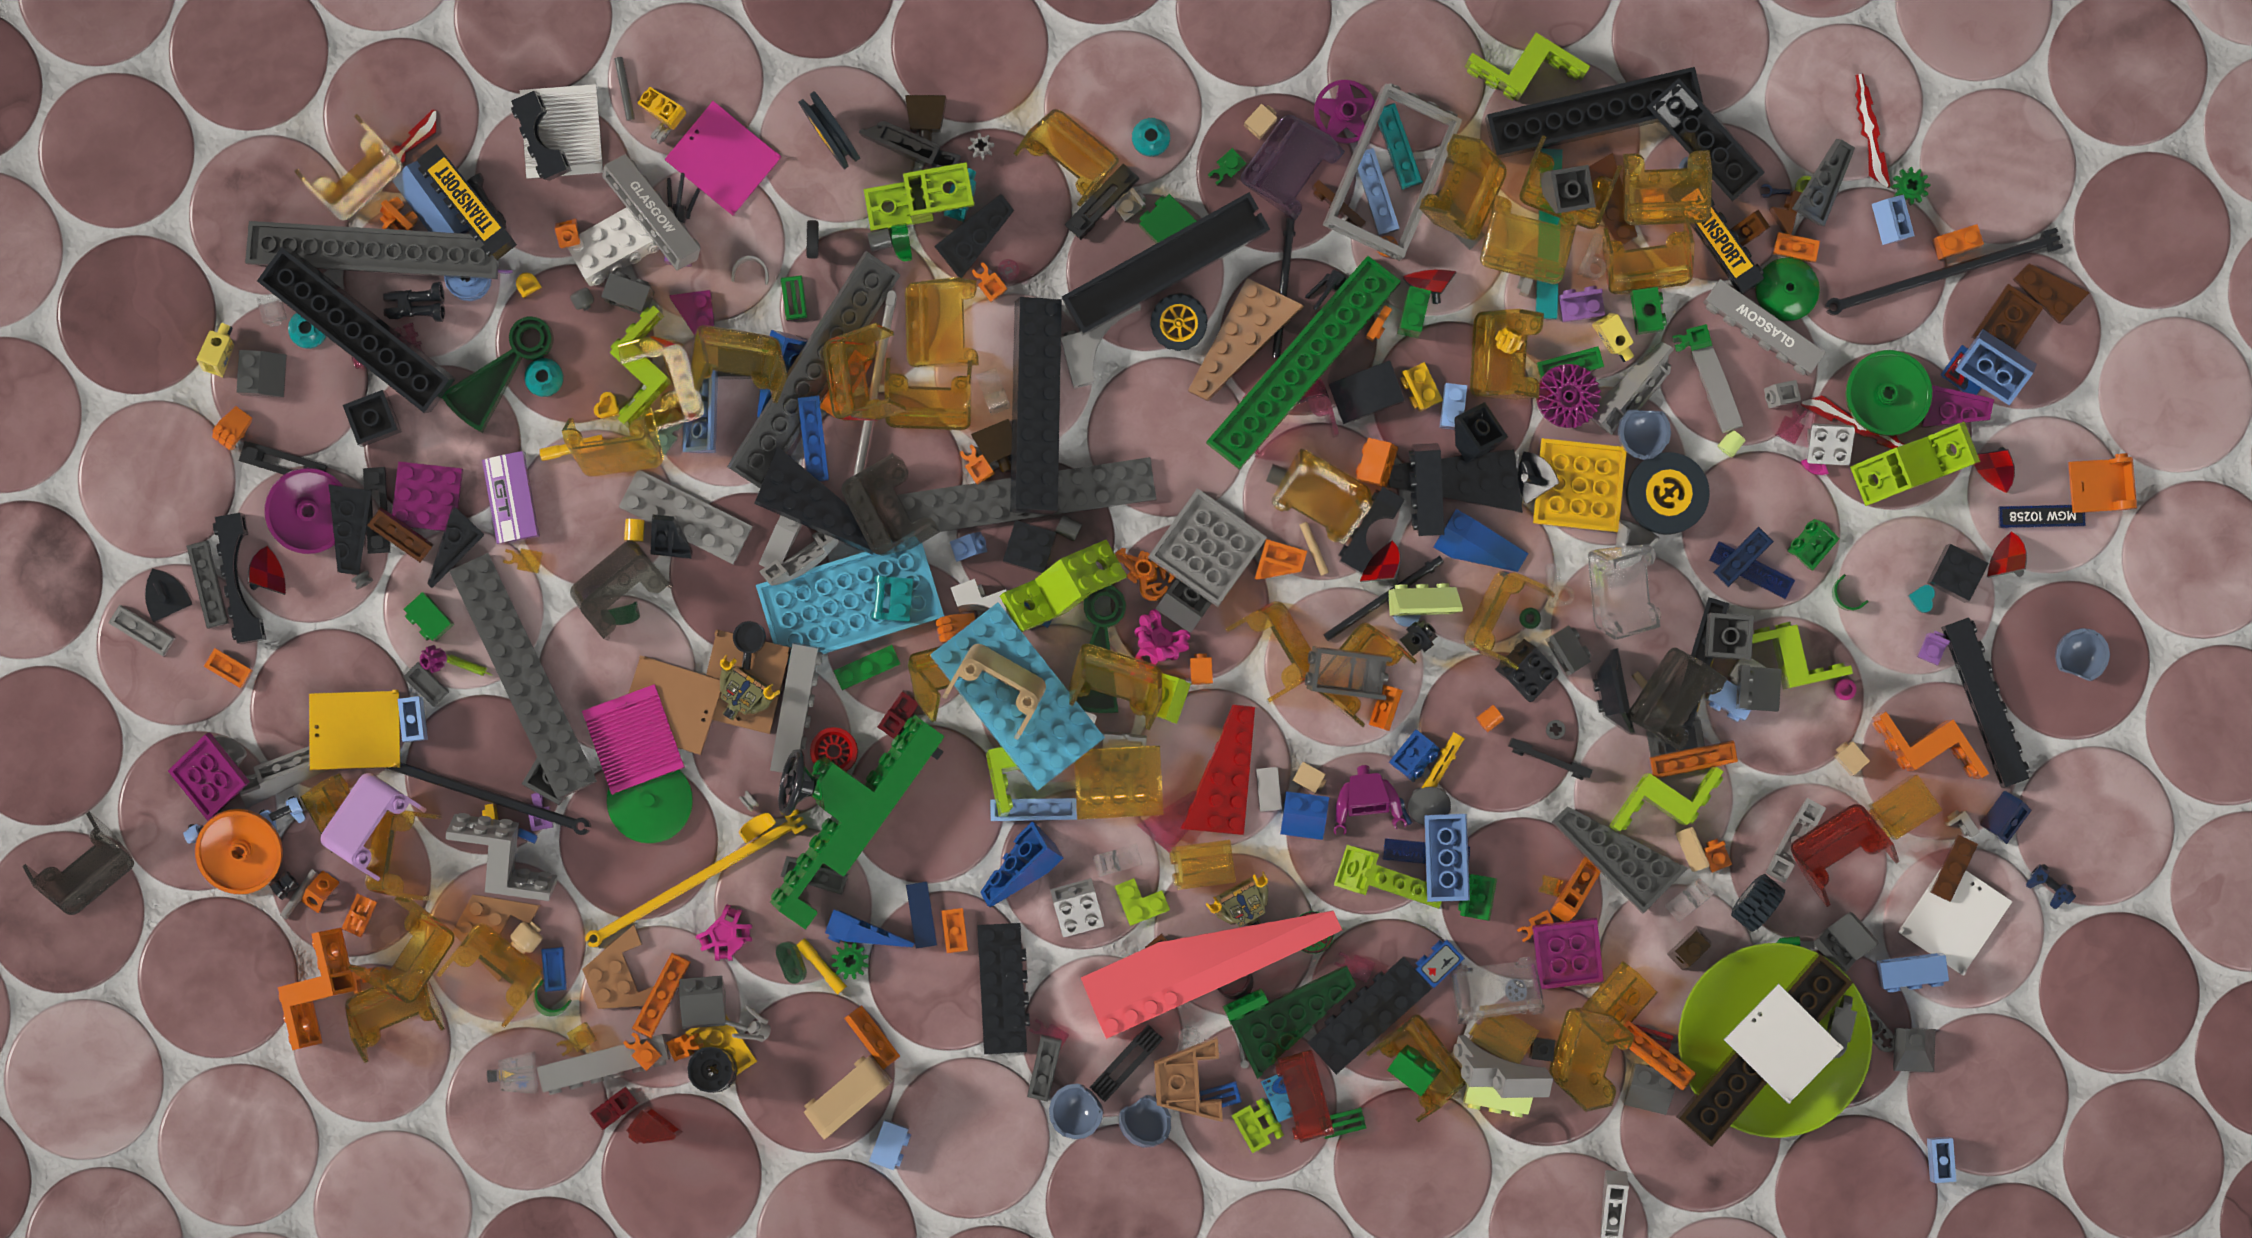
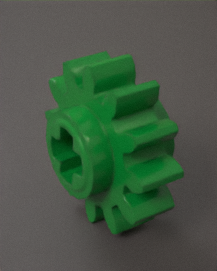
M1912 167L1908 168L1907 173L1903 169L1900 170V176L1893 178L1897 184L1891 186L1892 189H1897L1894 197L1904 195L1905 201L1907 199L1910 206L1913 205L1914 199L1916 202L1921 203V196H1928V192L1924 189L1931 186L1929 183H1924L1928 175L1921 177V169L1914 173ZM1913 183L1915 185L1913 189L1907 188L1908 184Z
M845 942V949L843 950L840 947H836L839 954L831 956L837 959V962L831 965L832 967L838 966L839 969L836 975L843 972L845 980L849 974L852 975L853 979H856V972L864 975V971L861 969L862 966L869 967V964L864 962V959H867L869 955H862L864 947L859 948V950L856 949V942L852 944V947H849L848 943ZM853 955L856 963L851 964L849 967L847 966L848 962H845V958Z

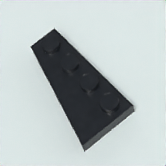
M999 194L934 246L960 280L1014 211L1002 194Z
M329 484L337 572L359 575L372 490Z

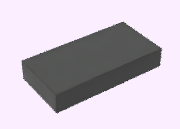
M417 662L403 676L433 707L449 693L428 670L421 666L420 662Z

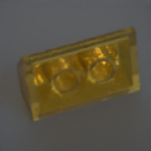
M340 773L321 781L300 797L321 835L350 793L347 782Z
M1622 961L1590 999L1586 1001L1581 1010L1616 1041L1617 1039L1614 1038L1616 1033L1628 1020L1632 1023L1658 992L1637 971Z

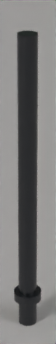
M1293 218L1286 219V228L1283 231L1285 238L1279 294L1286 297L1293 237L1296 235L1294 231L1295 219ZM1284 326L1274 335L1272 358H1279L1281 356Z
M1439 555L1431 562H1425V566L1397 585H1408L1409 587L1428 573L1432 574L1435 572L1434 569L1444 563L1443 559ZM1389 590L1324 633L1325 639L1327 641L1331 640L1389 600Z

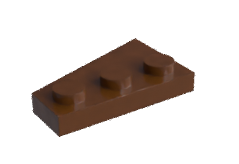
M2030 263L2013 279L2058 324L2090 293Z

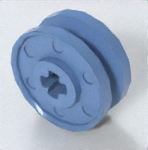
M444 276L445 284L449 291L463 301H474L482 298L487 294L492 279L470 278V281L467 282L465 277Z

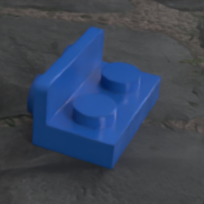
M1415 729L1389 763L1410 781L1415 782L1416 779L1422 777L1429 763H1432L1437 758L1440 749Z

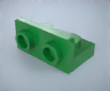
M1813 519L1805 526L1798 538L1792 541L1787 551L1796 556L1809 570L1813 571L1840 538L1825 523Z
M1260 988L1222 1007L1230 1022L1231 1020L1243 1018L1246 1013L1252 1010L1258 1011L1269 1002Z

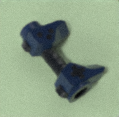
M2039 864L2032 871L2026 887L2031 889L2045 883L2055 891L2050 902V906L2053 909H2057L2062 903L2069 905L2076 897V894L2073 893V887L2066 883L2060 885L2049 876L2050 870L2048 866Z

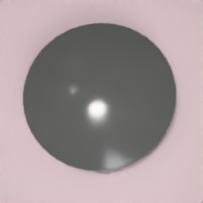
M1436 787L1415 789L1408 803L1410 816L1421 825H1425L1424 815H1448L1451 810L1450 798L1446 791Z

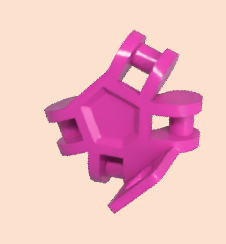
M1153 609L1149 612V615L1144 614L1140 616V627L1134 631L1136 637L1139 638L1138 646L1140 648L1134 658L1135 661L1152 671L1158 661H1165L1167 658L1177 660L1179 652H1185L1189 649L1187 640L1190 639L1191 633L1187 630L1171 632L1163 627L1158 610ZM1142 656H1150L1152 663L1144 661Z
M726 904L722 915L705 932L695 936L696 940L699 939L701 943V952L715 946V961H720V959L733 961V955L746 942H752V937H750L752 924H737L743 910L730 908L731 905ZM729 916L734 919L733 922L725 920V918ZM737 929H741V937H737ZM709 934L712 939V943H709V940L707 938V935ZM720 946H728V950H720Z

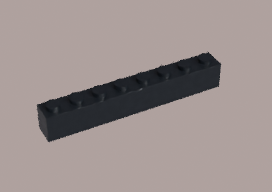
M1968 617L1941 627L1943 634L1946 635L1945 639L1950 641L1948 645L2001 788L2029 779V766L2026 761L2023 762L2020 755L2023 753L2021 745L2014 739V726L2011 721L2008 722L2005 714L2007 713V707L2004 701H2000L1998 696L2000 689L1997 682L1992 680L1990 674L1992 673V667L1989 661H1985L1983 656L1985 649L1982 642L1977 640L1975 634L1977 633V627L1974 621H1970Z

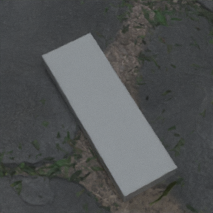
M122 605L118 606L108 622L163 657L176 639Z

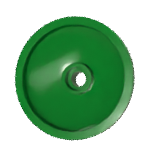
M1780 258L1770 262L1763 268L1764 279L1755 286L1756 298L1761 308L1780 321H1795L1805 317L1812 311L1819 298L1820 286L1815 272L1808 264L1799 259ZM1791 284L1793 291H1788L1786 285Z

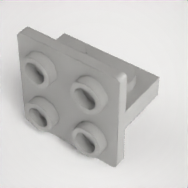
M1813 423L1811 429H1807L1806 435L1809 445L1807 462L1812 464L1850 465L1855 427L1853 425Z

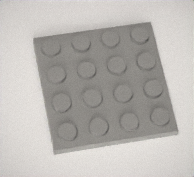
M1197 488L1148 558L1218 607L1267 537Z

